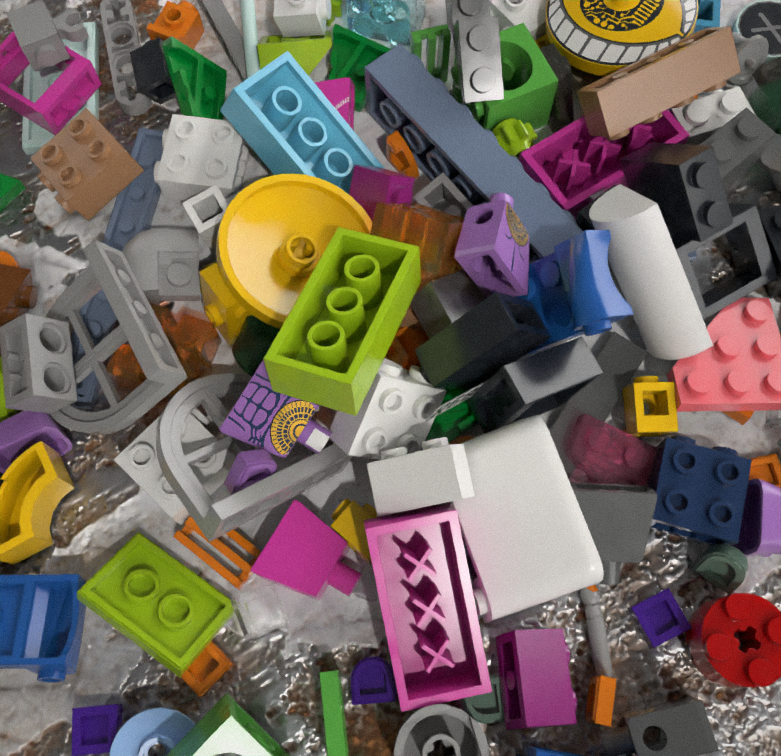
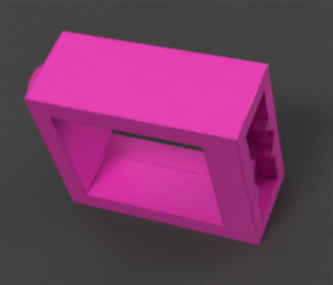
M13 31L0 45V102L53 135H56L102 83L91 61L66 47L70 59L54 65L64 72L33 103L8 87L30 64Z

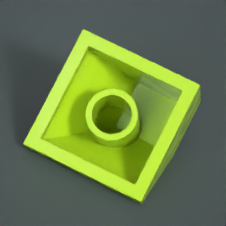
M331 30L325 31V35L262 36L257 44L260 69L288 51L309 76L332 47Z

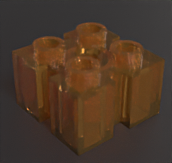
M377 202L370 235L419 246L421 277L436 280L441 275L447 276L463 270V267L454 256L465 217L443 212V210L419 203H401L400 205L394 202Z
M150 303L188 376L162 399V401L169 403L181 388L201 378L198 373L201 365L208 368L211 367L222 339L213 323L183 314L180 321L176 322L168 308ZM123 344L113 353L106 368L109 376L119 387L134 391L147 378L130 344Z

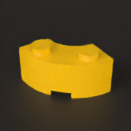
M42 441L23 452L1 477L3 483L0 487V561L12 565L53 545L50 532L53 512L60 500L75 488L59 452Z

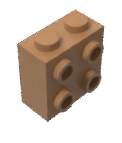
M87 108L73 118L69 124L30 158L40 170L36 175L37 178L51 192L58 191V194L54 197L56 201L68 213L72 214L77 211L88 221L144 171Z

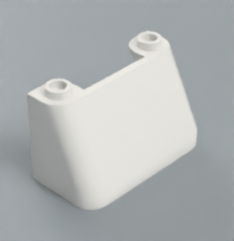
M534 415L518 420L461 443L464 444L475 497L451 501V504L457 510L460 530L478 576L473 581L472 591L477 616L482 615L484 623L581 590L603 580L604 571L600 556L553 439L540 416Z

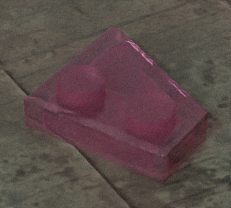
M582 414L577 418L565 454L578 469L585 472L589 483L645 486L657 447L592 416Z

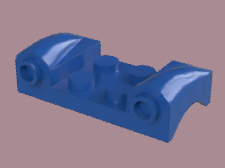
M585 230L554 246L555 252L529 264L528 294L516 297L532 302L551 338L518 360L583 334L585 336H592L604 333L612 329L611 323L634 315L631 305L617 290L609 271L608 247L611 241L609 230Z
M79 574L0 575V669H27L38 674V681L47 683L65 682L66 675L77 672L86 614V605L77 599V591L87 582Z

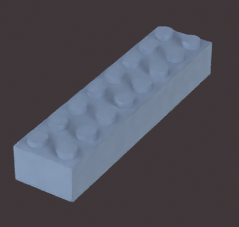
M400 43L365 66L367 113L388 135L395 131L400 133L409 146L417 167L431 182L444 173L473 206L489 203L490 196L495 193H506L514 199L513 210L529 234V264L555 252L554 246L583 232L577 226L573 215L567 210H562L550 198V194L545 186L535 182L524 171L523 165L515 156H509L498 144L495 135L478 124L469 108L463 103L459 104L449 94L444 82L439 78H434L425 69L423 62L415 53L411 54Z

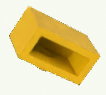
M218 262L200 271L203 308L210 323L217 328L229 346L238 341L245 342L253 338L263 327V322L249 313L233 297L221 276Z

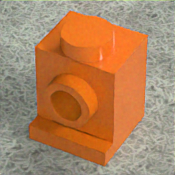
M181 0L179 4L167 1L154 24L149 23L146 27L150 40L159 37L165 41L172 36L193 50L205 31L197 8L185 0Z

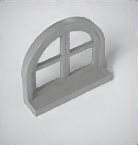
M94 239L83 249L90 267L58 297L47 313L46 318L68 323L71 321L86 353L73 366L76 385L94 370L111 408L99 412H86L72 403L50 413V416L60 425L70 430L103 435L117 432L133 424L188 378L123 252ZM102 289L120 325L95 346L79 314V310ZM128 340L147 379L121 401L103 362Z
M235 373L214 374L190 382L181 388L169 401L157 430L156 452L163 475L209 542L339 474L353 457L347 455L338 445L333 444L329 438L319 454L307 448L312 455L215 503L191 470L190 465L230 447H233L237 454L238 452L256 449L253 445L224 434L225 438L184 456L181 445L182 425L187 416L202 404L220 429L229 412L219 398L240 397L253 377L250 375Z

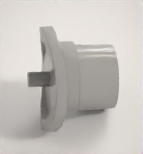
M732 32L741 72L727 80L735 85H742L752 81L762 70L768 56L769 44L767 39L761 35L745 38L737 32Z

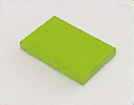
M139 531L77 591V599L179 678L237 612L238 604Z

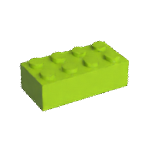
M338 227L263 359L272 390L357 416L421 283L419 246Z

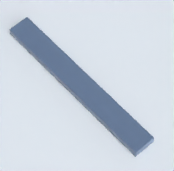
M139 127L130 155L144 171L117 195L102 243L119 251H122L125 244L139 231L148 230L151 227L161 194L159 185L154 181L155 163L161 161L162 135L164 131ZM102 289L83 305L79 311L95 346L120 325ZM73 330L71 336L73 366L86 355L75 330ZM110 356L103 362L106 369ZM93 370L76 385L77 401L73 404L78 408L94 411L101 385Z

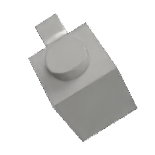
M39 0L6 13L18 43L35 72L70 59L62 39H67L71 42H81L89 37L76 8L68 9L61 15L52 18L44 1Z

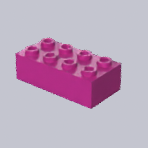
M668 109L661 112L662 117L647 124H637L629 128L630 133L612 141H608L606 137L589 135L585 118L582 116L520 153L519 161L523 165L524 171L535 182L545 186L550 194V198L562 210L569 211L576 220L578 212L613 185L621 184L628 188L620 162L621 158L650 142L686 144L690 134Z
M448 502L363 520L401 712L492 692L457 510Z

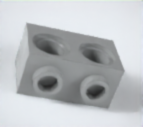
M25 313L0 327L6 408L50 414L77 401V386L74 376L72 343L68 322Z

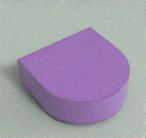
M264 449L238 452L224 485L229 493L233 495L275 474L277 464L269 452Z

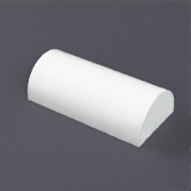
M621 184L607 191L591 206L589 217L595 230L610 231L611 241L608 247V260L626 301L632 307L633 318L648 352L659 359L676 360L696 355L712 347V340L658 204Z

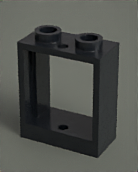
M729 203L733 224L702 242L670 236L703 320L778 277L756 205ZM725 233L738 274L701 295L688 254Z
M581 336L504 365L467 402L486 434L518 420L534 415L540 416L561 407L599 377L603 371Z

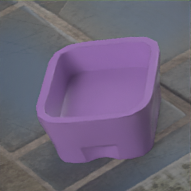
M22 411L0 422V472L4 474L8 467L23 452L40 441L59 452L60 456L69 452L73 445L60 424L49 413Z
M761 479L748 481L739 541L731 545L739 549L746 557H769L772 554H781V488Z

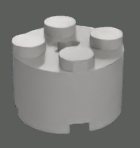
M445 703L421 707L410 713L399 727L394 744V756H427V753L434 750L433 742L440 739L444 746H452V752L446 756H489L487 739L480 725L462 709Z

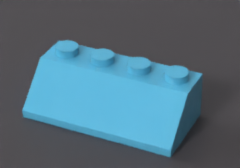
M288 51L233 88L220 109L221 113L274 175L304 174L332 183L349 194L355 165L384 168Z

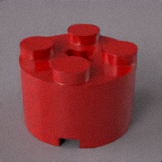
M734 593L710 600L694 611L689 619V624L692 628L686 631V643L689 645L695 667L704 677L718 685L735 688L769 686L781 677V611L775 605L754 594ZM735 633L740 635L739 640L734 637ZM740 641H741V642H742V647H741V649H738V647H739V645H740Z

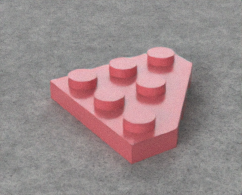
M740 298L723 308L706 327L713 346L696 355L679 359L667 374L668 382H674L677 412L781 410V336L769 298Z

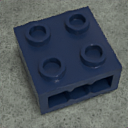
M674 435L670 438L666 437L655 447L648 486L657 494V502L650 529L711 546L715 544L734 545L738 543L752 459L738 456V452L731 448L716 446L711 449L696 445L694 439L686 436Z

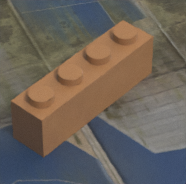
M731 26L706 27L577 90L589 135L606 137L608 141L620 139L630 133L629 128L637 124L654 122L662 117L661 112L669 108L686 106L692 103L694 96L701 92H710L724 87L727 79L741 72Z

